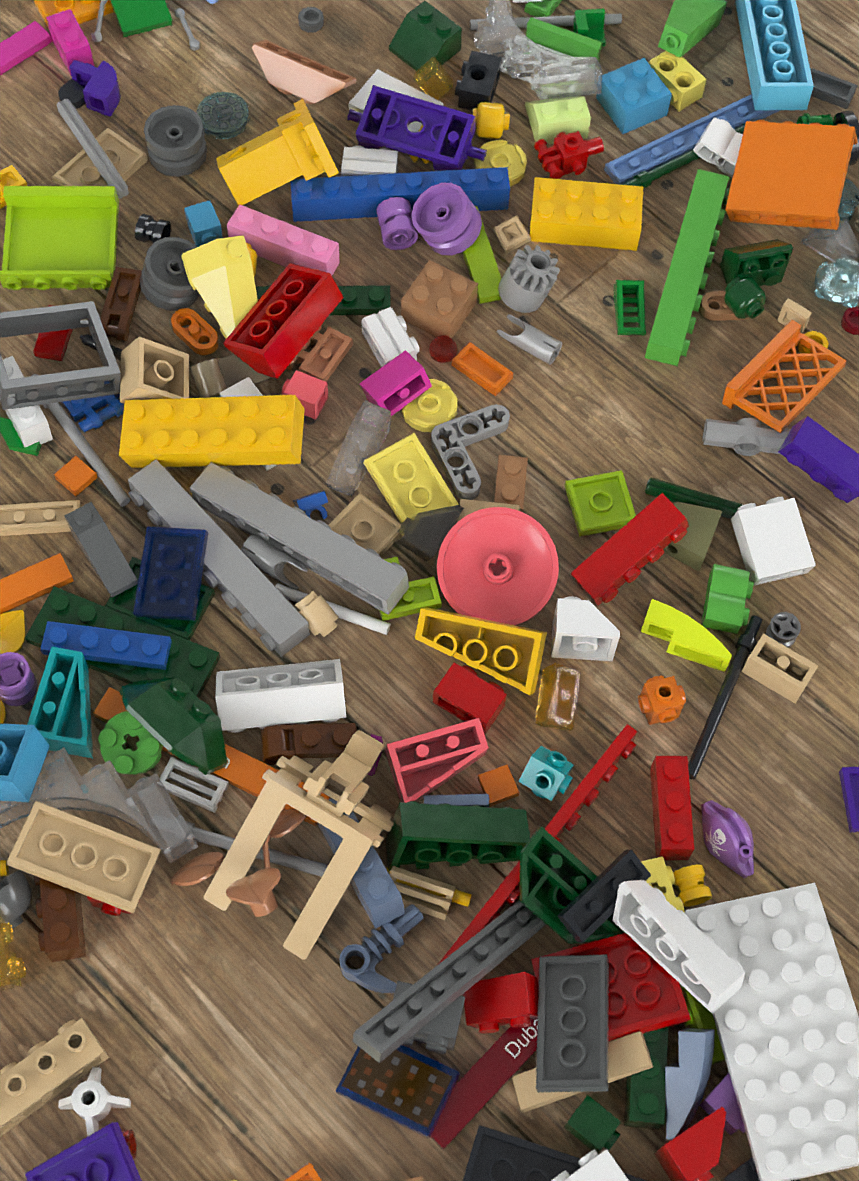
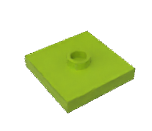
M622 470L565 481L564 486L579 537L621 529L636 516Z

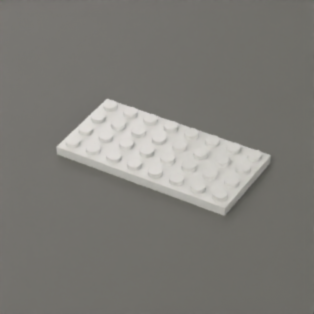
M811 883L685 910L691 923L702 933L709 934L714 939L716 945L725 954L734 957L746 972L741 989L713 1013V1018L760 1181H792L859 1166V1016L816 884Z

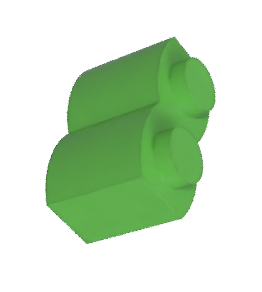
M713 564L708 578L702 626L737 634L741 626L747 625L750 609L745 608L746 598H751L754 581H749L750 571Z

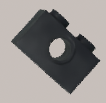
M471 51L469 60H464L461 76L463 78L462 80H457L455 87V96H459L458 108L473 111V108H477L481 102L492 103L501 75V56Z

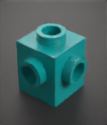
M540 746L529 759L518 782L530 788L536 796L552 801L559 792L565 794L573 780V777L569 776L574 764L567 761L563 754Z

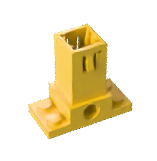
M303 99L293 103L295 110L277 119L278 127L216 158L218 169L238 206L239 204L244 205L301 175L307 181L325 171L329 178L339 173Z

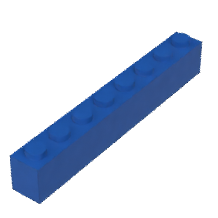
M508 168L311 178L307 181L305 178L293 179L290 181L293 222L377 217L378 205L384 200L393 197L407 199L413 210L414 203L419 196L429 187L439 183H453L460 186L473 205L478 207L479 211L508 210L510 197Z

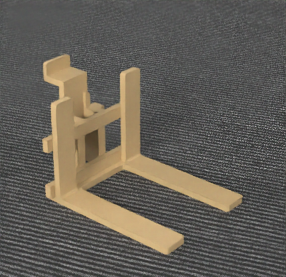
M357 730L351 737L344 752L333 764L324 760L313 773H310L313 766L301 758L293 756L289 760L282 756L276 763L277 766L281 767L277 773L270 769L264 773L262 779L267 782L209 885L204 899L223 911L227 910L232 900L227 897L226 889L236 880L246 877L286 804L292 806L343 838L283 944L286 950L303 960L306 959L372 845L378 848L384 839L379 836L383 829L389 832L394 825V822L390 821L393 814L375 803L371 808L360 803L370 787L362 781L384 749V744L361 730ZM334 780L346 787L344 792L330 785L331 781ZM302 781L305 782V784H304V786H303V788H304L305 790H303V789H301L300 787H298V785H299ZM322 793L336 800L337 804L335 805L320 795ZM354 811L363 818L358 823L344 815V813L350 815Z

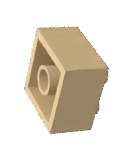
M138 337L121 351V403H125V400L189 398V354L142 337Z

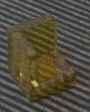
M434 56L414 73L413 80L425 94L436 100H439L454 87L453 78Z

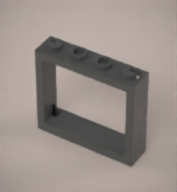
M94 301L0 312V338L89 327L103 367L9 379L0 354V403L3 410L120 394L121 372ZM9 394H15V397H9Z

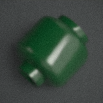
M740 276L726 286L724 301L737 318L745 319L750 317V319H753L763 312L766 294L753 278H743Z

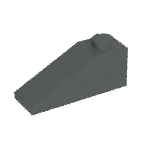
M92 502L64 515L74 539L111 597L139 583Z

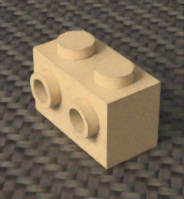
M763 634L741 672L796 704L818 665Z

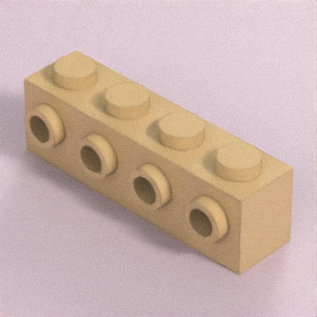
M82 1018L78 1021L75 1019L68 1021L58 1029V1035L48 1042L44 1040L37 1043L28 1051V1057L18 1064L12 1062L0 1070V1137L88 1074L92 1067L99 1066L109 1058Z

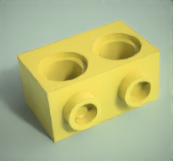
M665 51L648 61L649 65L672 93L670 104L679 112L702 98L706 78L683 57L679 58Z

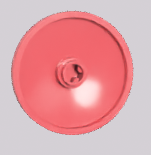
M506 507L481 509L458 521L444 538L437 559V577L441 591L448 604L457 614L515 626L531 620L543 610L551 599L558 580V555L548 532L531 516Z

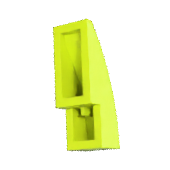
M651 600L641 629L642 633L669 641L667 653L723 672L726 671L732 654L712 633L681 611L657 600Z

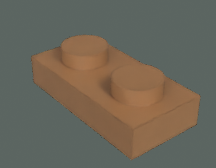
M499 455L495 503L519 505L520 511L523 512L528 458Z

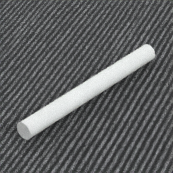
M279 583L275 586L287 600L296 603L308 595ZM326 601L340 619L385 635L388 634L391 626L390 623Z

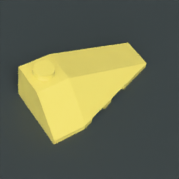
M244 235L218 238L181 255L190 285L194 290L197 289L203 298L205 308L214 315L225 339L228 338L258 302L252 261Z

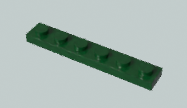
M391 285L338 286L344 298L330 315L378 314L379 311L391 307ZM256 286L258 300L270 286Z

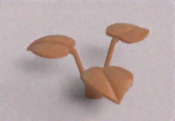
M296 809L282 811L262 846L264 869L248 877L236 880L226 889V895L229 899L250 905L256 917L268 915L278 907V902L272 890L279 882L281 873L279 869L270 867L268 843L272 837H282L295 829L307 817L305 814ZM208 852L192 858L175 873L170 881L171 885L189 886L206 880L215 871H218L222 864L221 862L225 858L223 853Z

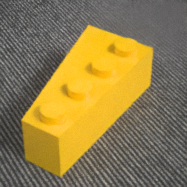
M421 608L415 639L475 669H479L501 682L516 687L528 695H532L536 691L547 632L433 608Z

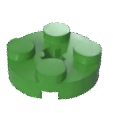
M128 711L121 712L112 717L99 733L98 741L100 743L101 755L106 764L118 773L140 775L154 768L160 761L163 745ZM129 735L131 737L138 736L139 741L136 743L138 748L136 751H133L131 748L126 749L125 744Z

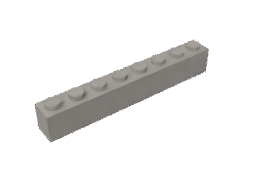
M157 459L128 479L131 490L128 494L136 506H143L148 511L147 516L156 527L161 525L166 531L165 534L202 536L198 567L204 572L202 575L205 581L212 588L217 586L223 593L221 596L225 603L231 609L236 607L242 614L241 619L250 630L255 628L262 635L260 639L269 651L275 650L282 657L310 635L309 624L306 619Z
M211 462L190 487L192 497L200 507L249 535L255 534L300 562L306 568L388 615L409 588L407 572L401 565L385 561L373 549L362 548L348 535H339L332 531L325 522L321 520L316 522L309 518L300 508L295 506L292 508L284 504L277 495L261 491L255 483L248 479L244 481L238 478L225 466L219 467Z

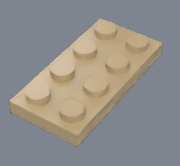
M35 801L8 857L7 865L134 914L161 849Z

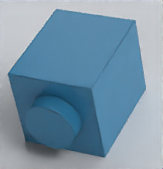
M211 200L184 208L187 226L197 247L215 239L223 238L221 224Z

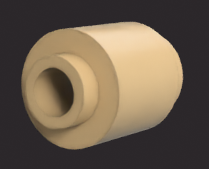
M314 590L294 605L308 622L309 630L314 636L320 633L325 637L338 626L334 621L339 617L322 595L318 596Z

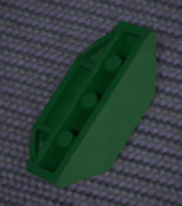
M177 677L147 679L127 684L120 688L119 692L122 695L125 709L170 753L190 765L197 766L198 770L205 775L226 766L228 762L220 718L211 710L207 703L201 701L189 689L185 682Z
M538 827L520 852V902L568 944L593 942L624 933L612 921L613 913L584 942H577L557 915L598 876L543 827Z

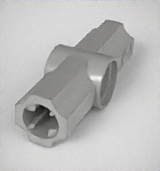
M742 418L737 422L706 419L702 442L703 445L734 448L736 453L743 456H753L759 452L780 454L778 451L791 429L785 428L779 433L770 426H763L759 420L754 418Z

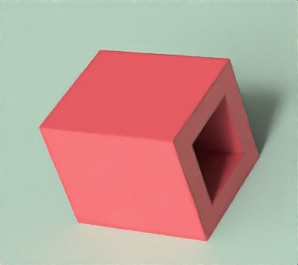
M296 370L291 380L287 379L285 381L282 395H296L305 408L304 415L316 420L328 399V384L323 380Z

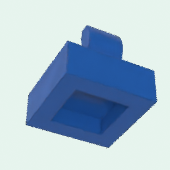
M318 491L292 500L294 506L303 510L309 518H311L310 514L313 510H318L322 519L327 518V511L321 506L328 503L325 491Z

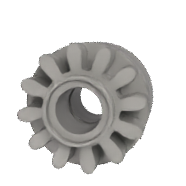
M526 245L523 251L517 250L498 287L499 295L508 307L522 313L534 312L540 308L560 272V269L555 267L558 260L550 258L549 250L544 252L539 245H536L534 250H531L529 245Z

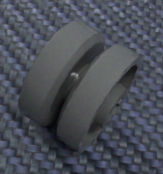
M171 105L161 107L148 117L144 126V134L150 162L157 171L167 176L180 177L189 175L202 166L206 160L207 147L201 117L194 110L185 106Z
M165 237L155 241L150 246L140 276L141 291L148 301L156 307L168 311H177L192 306L198 299L199 292L197 289L194 290L188 281L181 255L197 248V246L179 237Z

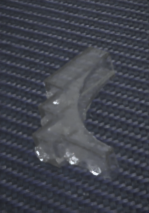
M489 0V7H486L485 10L486 20L478 21V29L474 34L476 48L482 53L502 56L503 68L508 71L512 78L530 77L531 89L536 92L540 100L601 94L603 69L596 57H572L557 54L540 47L526 37L518 28L513 18L509 0Z
M65 747L46 755L40 771L41 774L38 776L29 802L0 801V828L28 817L35 801L58 810L93 811L118 818L137 828L161 849L160 851L169 863L199 847L193 833L157 773L150 777L139 779L133 787L127 790L110 760L104 764L95 765L88 773L81 776Z

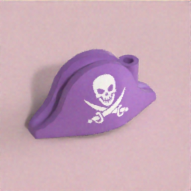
M712 800L702 804L703 838L709 852L744 879L753 875V835L748 823L734 810L725 808Z

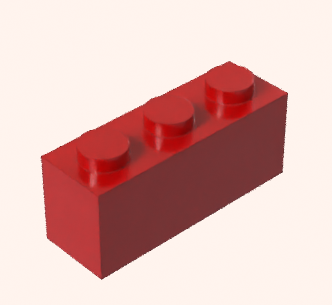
M655 756L650 768L656 858L663 856L664 860H689L694 851L688 756Z

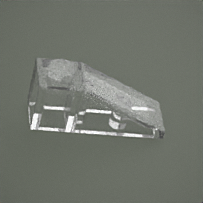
M364 400L348 429L326 481L327 487L353 497L367 472V468L363 463L364 460L378 453L391 430V411Z

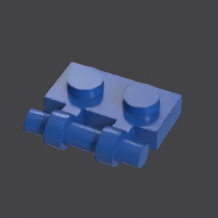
M120 394L61 402L74 422L86 417V419L78 423L83 433L92 428L96 430L102 427L103 422L115 415L119 417L124 412V403H121L118 399ZM108 404L106 408L100 410L97 413L95 412L96 410Z

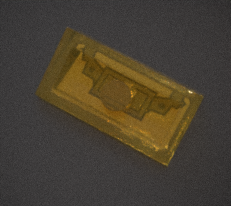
M558 663L543 669L535 724L568 731L574 729L580 672Z

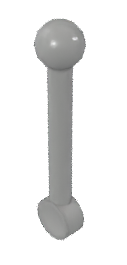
M100 0L96 29L91 34L94 42L102 40L100 31L105 3L108 0Z
M177 8L175 16L180 18L188 35L190 49L198 50L200 43L197 39H194L184 17L185 11L182 8Z

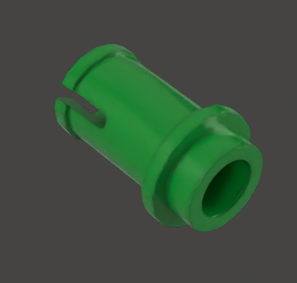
M804 113L797 120V124L820 123L831 126L833 122L831 114L810 116L809 113Z

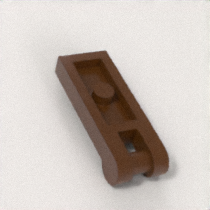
M115 268L100 317L107 338L114 336L117 337V340H128L131 321L141 291L140 276L142 270ZM111 321H119L118 326L111 325Z

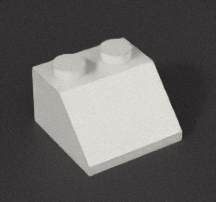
M574 596L563 599L558 598L552 623L551 657L613 661L620 638V631L589 600H581Z

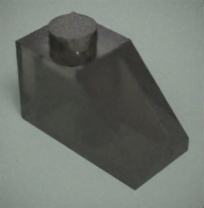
M456 505L419 512L411 519L406 517L397 531L401 534L397 543L427 562L433 558L464 508Z

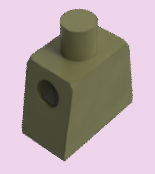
M674 502V506L687 518L689 527L686 529L687 534L677 543L671 542L663 549L664 553L700 572L722 511Z

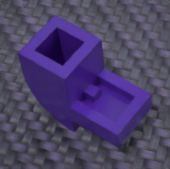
M74 60L69 67L71 76L75 82L84 87L83 93L87 109L111 117L121 98L116 71L109 63L103 60L98 68L89 63Z

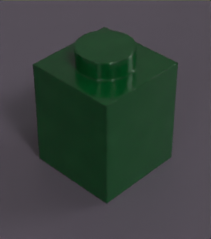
M588 1094L563 1127L591 1151L595 1149L597 1153L602 1148L609 1151L621 1135L616 1131L621 1121Z

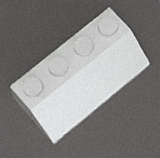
M340 659L220 671L216 674L215 697L222 731L227 730L231 733L244 731L246 728L259 727L263 729L273 725L307 724L309 721L319 720L335 722L340 718H346Z

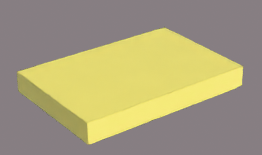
M415 433L364 460L365 467L400 524L405 527L408 537L415 535L459 510L460 505Z

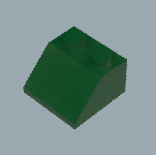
M425 0L407 13L389 45V51L426 78L461 51L462 28Z

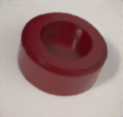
M857 306L846 309L841 319L842 328L852 335H859V307Z

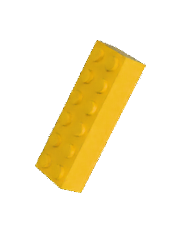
M296 395L125 400L119 456L131 468H144L155 459L163 467L208 466L211 462L217 466L301 464L305 408Z

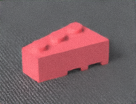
M479 718L387 744L385 753L400 802L420 801L425 795L436 790L486 754L489 747Z

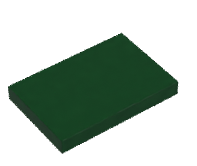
M132 557L129 566L139 583L114 597L110 596L104 607L190 641L215 595L214 589L195 582L190 617L143 614L151 564Z

